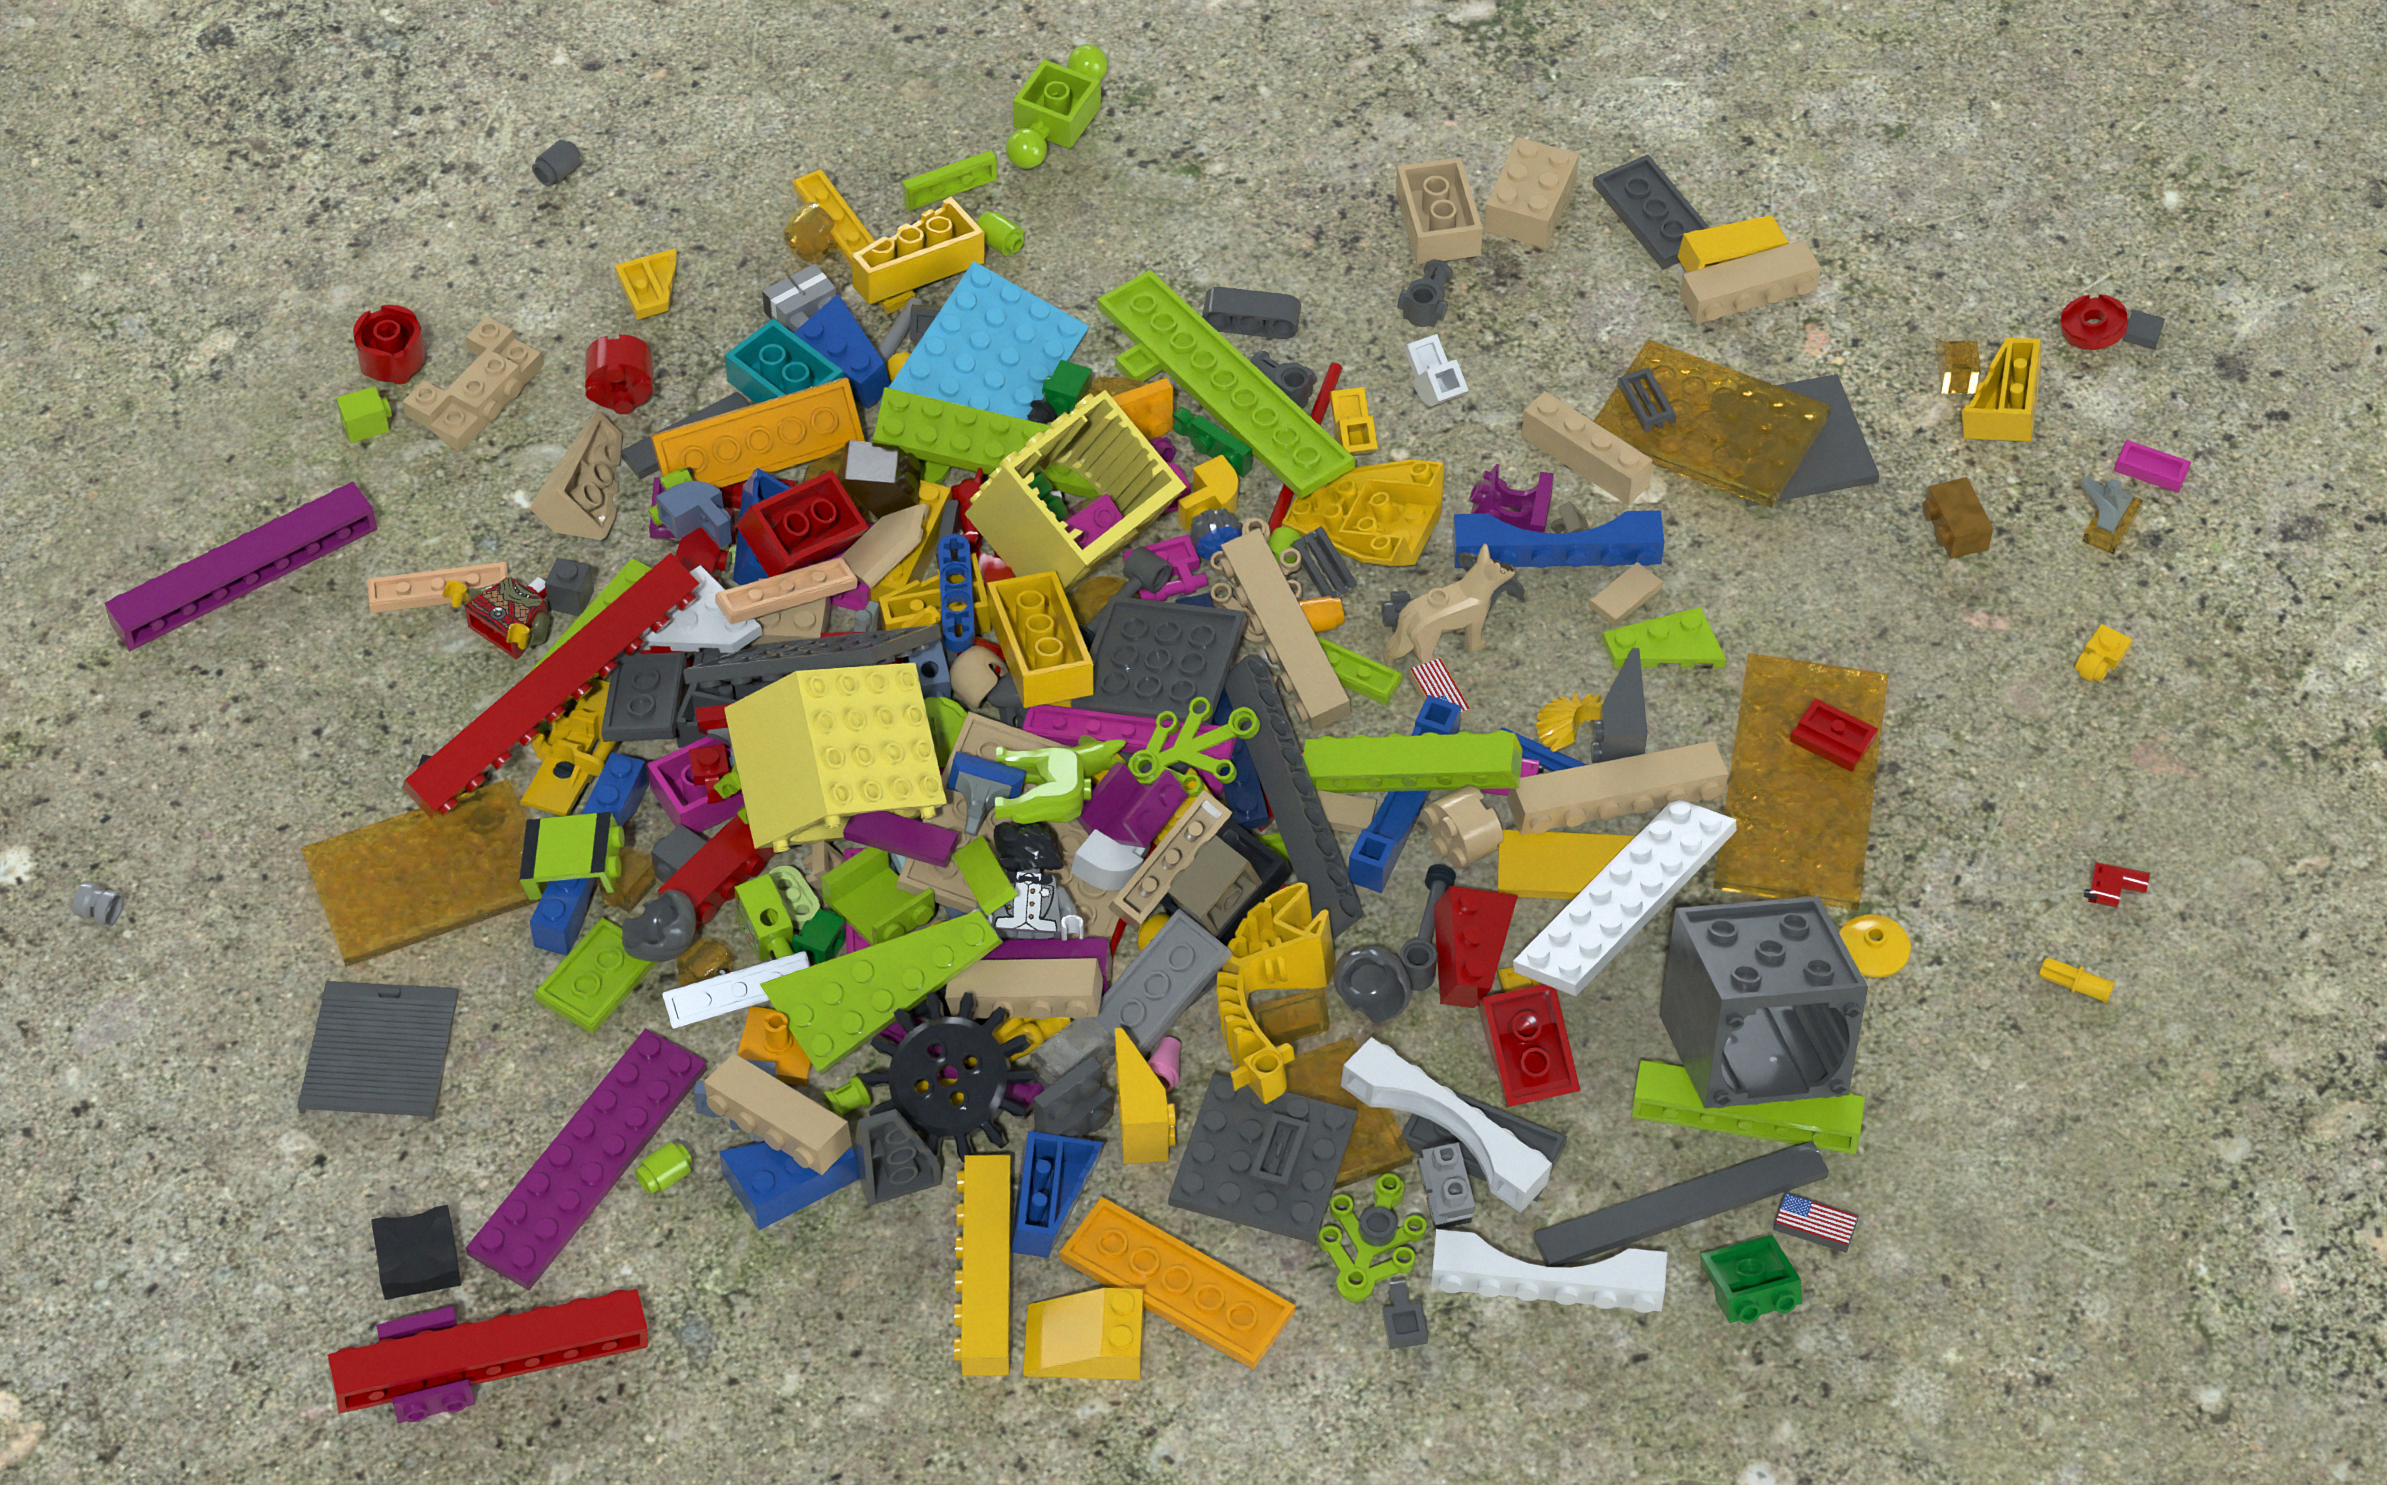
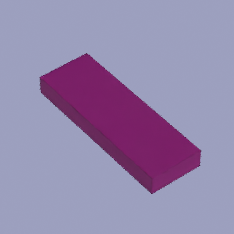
M885 811L852 815L843 830L844 839L942 868H946L959 842L957 832Z

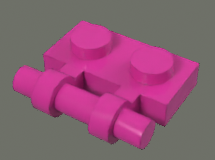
M1188 534L1143 546L1171 563L1172 571L1170 577L1177 575L1178 580L1166 583L1155 594L1146 589L1138 590L1139 599L1163 602L1166 601V597L1179 593L1189 595L1195 593L1198 588L1208 586L1205 573L1192 576L1190 572L1200 569V559ZM1135 549L1123 552L1124 564Z

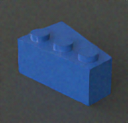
M839 294L833 297L794 332L796 336L844 371V377L849 380L854 400L867 409L882 397L884 387L888 388L891 385L884 361Z
M756 468L742 488L739 520L750 506L786 491L791 487L761 469ZM738 529L733 581L742 586L759 581V578H769Z
M766 1142L719 1151L722 1174L758 1230L859 1180L857 1157L851 1147L823 1175L811 1168L801 1167L792 1156L782 1150L776 1151L772 1149Z

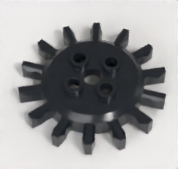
M935 992L927 994L926 1006L930 1013V1020L919 1026H916L910 1014L898 1008L893 1013L897 1024L907 1033L898 1046L891 1044L884 1038L873 1037L870 1043L880 1054L892 1057L889 1072L872 1071L863 1074L862 1082L875 1088L889 1086L892 1097L890 1100L872 1108L869 1111L870 1116L896 1109L915 1132L920 1131L928 1135L926 1145L937 1159L940 1156L943 1139L956 1140L957 1154L964 1163L966 1155H974L970 1136L982 1130L992 1144L1000 1149L1005 1147L1007 1143L1004 1134L993 1123L1002 1111L1010 1113L1015 1118L1025 1120L1028 1119L1030 1114L1021 1103L1008 1099L1011 1085L1020 1084L1027 1086L1038 1083V1075L1034 1071L1027 1069L1011 1070L1008 1060L1011 1056L1024 1052L1030 1047L1029 1039L1025 1035L1015 1036L1004 1044H1000L994 1036L1006 1023L1009 1014L999 1006L991 1013L988 1020L982 1026L973 1022L972 1018L977 1003L976 997L969 992H965L960 1001L957 1017H944L943 1003ZM936 1045L941 1046V1055L937 1058H931L930 1049ZM970 1057L976 1058V1067L972 1070L965 1069V1061ZM945 1067H954L958 1072L957 1081L949 1087L941 1086L938 1081L940 1071ZM927 1081L929 1084L928 1090L923 1094L918 1093V1083ZM962 1093L964 1096L963 1102L957 1106L953 1105L951 1102L953 1095Z

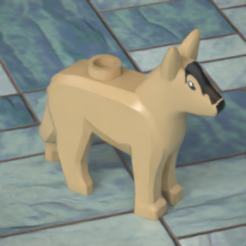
M1484 544L1479 551L1476 563L1462 580L1441 588H1433L1428 593L1409 601L1401 610L1398 627L1386 644L1383 660L1387 667L1392 666L1397 658L1405 656L1410 651L1413 652L1420 664L1437 659L1438 656L1434 655L1433 651L1442 633L1454 630L1457 633L1465 632V640L1468 643L1470 652L1485 648L1486 641L1481 632L1489 611L1492 594L1500 585L1514 576L1516 573L1515 568L1512 565L1491 559L1488 546Z

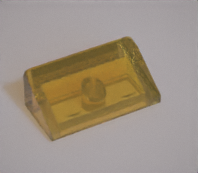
M1323 989L1256 1006L1252 1011L1254 1021L1274 1046L1330 1030V1020Z

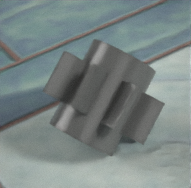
M1407 591L1390 592L1391 600L1382 601L1381 614L1384 627H1392V632H1395L1398 627L1401 610L1409 601L1415 599H1410V593H1407Z

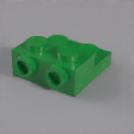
M1773 1235L1700 1254L1701 1267L1714 1286L1716 1302L1729 1323L1740 1320L1746 1324L1752 1323L1762 1314L1773 1311L1785 1314L1791 1312L1796 1305L1802 1304L1801 1279Z

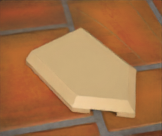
M927 504L915 505L882 516L841 556L858 581L869 588H873L921 542L923 535L921 524L928 514L929 506Z

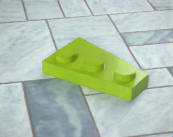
M1701 607L1602 633V642L1614 667H1623L1632 648L1640 649L1641 667H1657L1660 663H1680V668H1693L1694 664H1712L1713 668H1725L1726 658Z

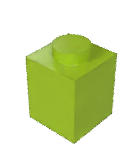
M375 386L336 397L340 419L350 444L390 432L387 418L392 417V412L387 398L380 399Z

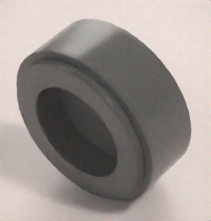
M1371 1207L1365 1210L1359 1218V1235L1368 1245L1375 1247L1385 1246L1391 1243L1396 1236L1397 1219L1390 1210L1384 1207Z

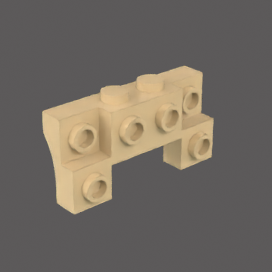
M488 316L466 336L468 351L479 357L446 391L423 380L402 401L405 416L427 427L446 445L459 452L489 421L494 420L499 415L500 410L511 399L518 396L521 388L543 367L541 352L516 340L511 328Z

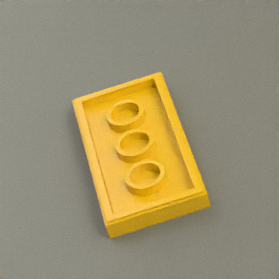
M1502 830L1503 842L1498 844L1500 848L1498 849L1497 892L1525 898L1574 900L1636 836L1565 832L1520 835L1519 830Z

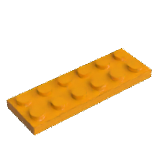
M846 377L650 435L662 477L676 469L691 467L694 473L690 474L693 481L709 483L716 488L748 480L756 468L768 474L844 451L845 443L850 440L865 442L850 383Z
M1102 1196L1059 1251V1260L1108 1288L1143 1289V1308L1252 1370L1257 1367L1295 1314L1296 1305Z

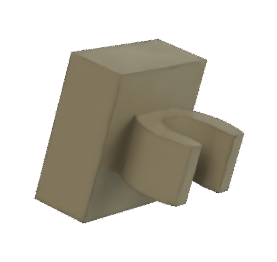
M1571 501L1558 507L1562 518L1556 519L1550 524L1551 529L1556 534L1561 533L1563 530H1565L1564 533H1573L1590 529L1585 515Z

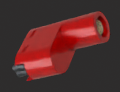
M2095 862L2090 889H2085L2084 897L2089 898L2088 902L2118 908L2121 889L2146 894L2150 872Z

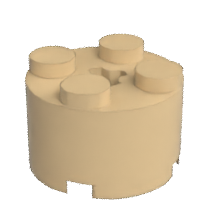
M1466 784L1430 803L1420 811L1421 818L1433 838L1430 841L1432 852L1440 860L1446 858L1457 869H1463L1499 849L1500 847L1497 845L1503 842L1502 828L1492 807L1487 810L1480 802L1485 796L1472 785Z

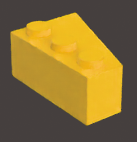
M976 553L970 554L974 631L976 635L991 632V625L988 616L987 595ZM937 570V575L921 583L917 579L879 597L883 630L901 628L906 620H912L920 611L931 605L936 607V611L941 614V620L937 624H939L940 632L943 634L939 570ZM953 574L946 580L952 584H958L963 582L965 578L960 574ZM953 602L948 606L950 610L956 612L962 611L967 607L962 602ZM955 624V637H962V624Z

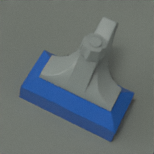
M956 751L946 789L960 792L965 798L967 806L965 834L976 836L987 812L995 806V797H1004L1006 799L1020 797L1026 774L1025 770Z

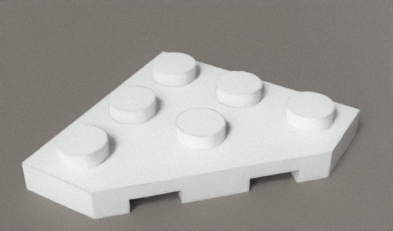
M700 565L690 571V574L700 583L694 593L697 599L682 612L678 608L668 616L671 621L660 632L655 634L651 630L642 638L645 643L639 650H651V646H667L671 648V651L699 652L700 648H719L720 653H732L740 650L763 635L761 625L754 618L730 625L715 603L716 593L725 589Z

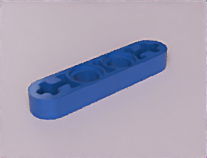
M950 534L943 537L938 545L943 642L948 650L963 652L972 647L975 641L970 544L964 536ZM952 549H958V561L951 562ZM953 574H960L965 578L963 582L958 584H952L946 579ZM953 602H962L967 606L964 610L958 612L948 608ZM955 624H962V637H955Z

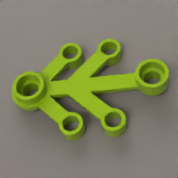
M1196 697L1189 704V715L1174 747L1161 752L1168 735L1175 734L1180 727V721L1177 716L1171 711H1164L1157 716V726L1147 748L1137 751L1132 755L1128 762V769L1137 781L1144 785L1153 784L1164 769L1170 770L1189 798L1198 797L1204 789L1201 779L1196 774L1189 773L1183 775L1167 768V766L1180 761L1214 774L1217 780L1223 784L1231 783L1237 775V770L1233 763L1227 759L1217 760L1200 752L1235 737L1240 739L1254 737L1260 728L1258 717L1250 708L1241 707L1231 713L1228 724L1195 738L1202 721L1208 720L1213 713V707L1206 698ZM1201 704H1205L1206 710L1201 714H1197L1195 712L1196 708ZM1168 718H1172L1173 724L1168 728H1164L1162 726L1163 722ZM1246 721L1252 722L1248 730L1242 731L1240 729L1242 723ZM1145 764H1152V769L1149 772L1141 773V769ZM1223 767H1230L1228 775H1219ZM1190 781H1197L1195 789L1186 790V786Z
M1394 1174L1380 1176L1374 1184V1199L1376 1201L1374 1207H1384L1390 1210L1402 1203L1404 1198L1403 1181ZM1390 1185L1396 1188L1387 1190L1383 1186ZM1344 1194L1336 1195L1332 1198L1330 1214L1341 1223L1358 1254L1353 1264L1341 1246L1342 1233L1335 1226H1326L1319 1232V1246L1323 1251L1328 1252L1340 1272L1336 1280L1339 1294L1348 1302L1360 1303L1371 1296L1375 1283L1398 1273H1409L1415 1267V1253L1408 1247L1397 1248L1393 1252L1392 1260L1370 1268L1373 1257L1407 1242L1421 1241L1426 1235L1427 1224L1421 1216H1409L1405 1219L1404 1226L1397 1229L1396 1236L1391 1243L1381 1247L1371 1246L1365 1243L1359 1235V1222L1353 1214L1352 1199ZM1338 1205H1345L1348 1207V1209L1340 1211L1337 1210L1335 1207ZM1416 1225L1419 1226L1421 1230L1414 1232L1411 1231L1409 1227ZM1327 1236H1333L1337 1240L1334 1242H1327L1324 1240V1238ZM1406 1257L1410 1261L1408 1263H1400L1397 1259ZM1350 1280H1360V1281H1362V1283H1360V1284H1358V1285H1354V1284L1350 1283L1349 1281H1350Z

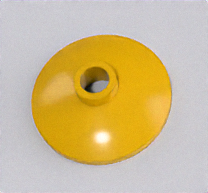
M1873 914L1858 916L1848 921L1839 932L1863 976L1881 978L1893 975L1900 971L1909 959L1911 951L1910 939L1906 931L1890 918ZM1871 938H1876L1880 941H1874Z

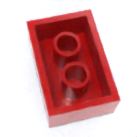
M833 470L750 506L736 524L769 578L808 567L851 547L869 528Z

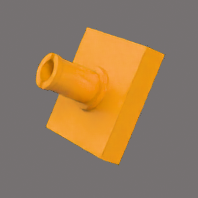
M750 1006L737 1055L746 1060L776 1062L778 1080L785 1084L807 1087L813 1064L787 1027V1017L774 1009Z

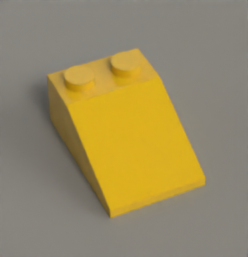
M1114 1028L1115 1071L1123 1164L1169 1161V1146H1175L1174 1103L1167 1104L1166 1089L1123 1028Z
M1100 1288L1028 1304L1023 1377L1140 1380L1143 1289Z

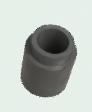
M558 140L535 159L536 163L532 165V171L543 185L557 184L580 166V151L574 143Z

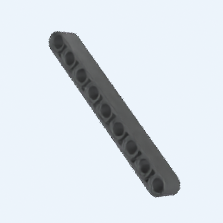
M1248 654L1229 671L1224 687L1233 711L1241 707L1250 708L1260 721V728L1257 734L1250 739L1244 740L1298 882L1305 883L1308 886L1312 918L1314 919L1322 910H1327L1332 939H1336L1362 917V910L1266 663L1260 657ZM1246 721L1242 723L1240 729L1242 731L1248 730L1252 722Z

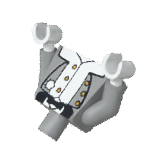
M1040 868L1025 869L1021 872L1019 870L1018 872H1005L1018 894L1017 897L988 916L978 902L975 910L972 911L980 910L1000 939H1048L1051 937L1060 939L1061 934V939L1067 941L1068 933H1076L1079 935V939H1083V920L1078 916L1077 910L1066 890L1056 885L1055 876L1040 874Z

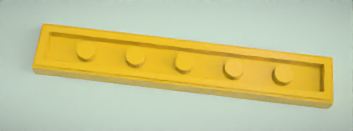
M821 169L793 180L792 186L794 191L852 267V255L875 242L873 237ZM909 290L881 300L878 303L886 314L903 308L909 298L916 297V294L913 290Z

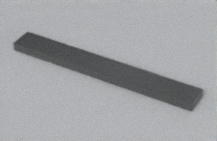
M1810 1141L1534 1232V1241L1546 1266L1560 1267L1828 1177L1829 1170L1814 1142Z

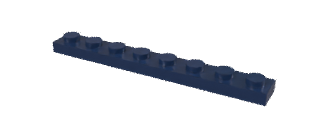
M1210 593L1175 600V603L1213 608ZM1223 687L1211 725L1224 726L1228 724L1229 717L1233 712L1225 687ZM1237 737L1230 760L1237 770L1236 778L1231 783H1221L1227 807L1233 812L1230 819L1244 830L1269 825V816L1257 771L1245 740ZM1223 767L1219 775H1228L1230 767Z

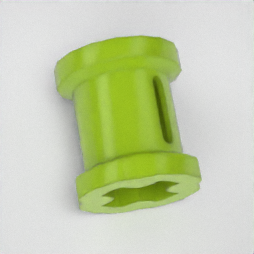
M856 1075L849 1078V1083L831 1092L826 1090L821 1093L826 1109L842 1119L844 1114L857 1107L862 1106L866 1108L871 1104L865 1086Z

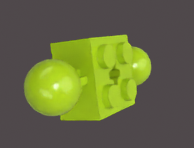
M1091 44L1076 47L1068 57L1067 68L1043 59L1013 99L1014 128L1017 130L1007 139L1006 155L1014 166L1021 169H1032L1040 165L1047 153L1046 140L1071 149L1101 108L1100 81L1107 73L1108 60L1100 48Z

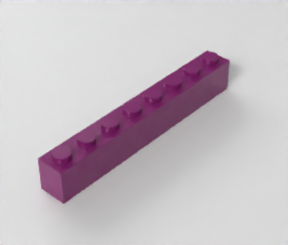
M353 481L336 488L312 502L305 503L281 517L274 518L269 523L244 533L224 545L213 548L207 553L187 563H182L176 568L156 578L149 579L144 584L105 602L110 624L130 652L377 530L373 507Z

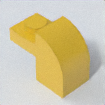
M1365 387L1331 391L1329 394L1334 422V439L1352 456L1375 453L1378 449L1373 415L1369 416Z
M1223 455L1194 467V493L1178 500V522L1185 531L1191 528L1193 518L1204 513L1206 510L1225 508L1229 513L1235 515L1238 507V477L1234 468Z

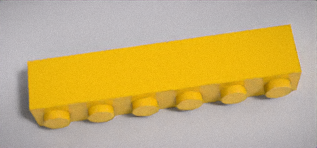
M966 1155L964 1170H957V1193H964V1203L956 1204L957 1226H963V1236H956V1260H963V1270H955V1293H962V1304L954 1305L955 1327H961V1338H954V1361H961L962 1376H1009L1010 1155Z

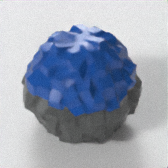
M1225 508L1219 510L1209 509L1195 516L1191 524L1190 538L1195 542L1196 553L1203 559L1211 560L1215 552L1222 551V544L1242 536L1243 524L1237 520L1233 513H1229Z

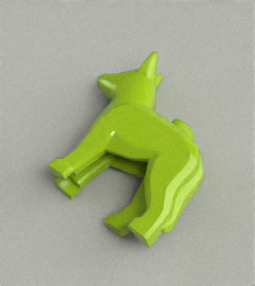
M1085 734L1080 736L1077 746L1070 748L1050 747L1026 751H1010L1004 747H996V762H1006V764H1000L1025 770L1026 774L1023 783L1035 784L1037 787L1015 799L995 797V819L1011 818L1014 822L1028 824L1039 821L1067 823L1079 817L1084 808V800H1091L1090 777L1103 770H1110L1115 763L1127 765L1124 761L1112 757L1125 746L1126 741L1109 740L1102 742Z

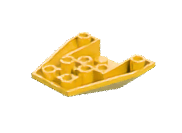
M1410 459L1355 467L1302 499L1296 496L1282 521V525L1284 528L1288 527L1296 530L1301 536H1305L1322 526L1337 552L1362 563L1387 566L1415 565L1441 516L1445 466L1443 462Z

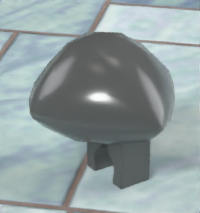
M1009 671L997 681L996 685L989 692L987 701L993 707L999 709L1001 723L1014 727L1013 718L1016 717L1017 727L1020 728L1023 727L1028 708L1023 707Z

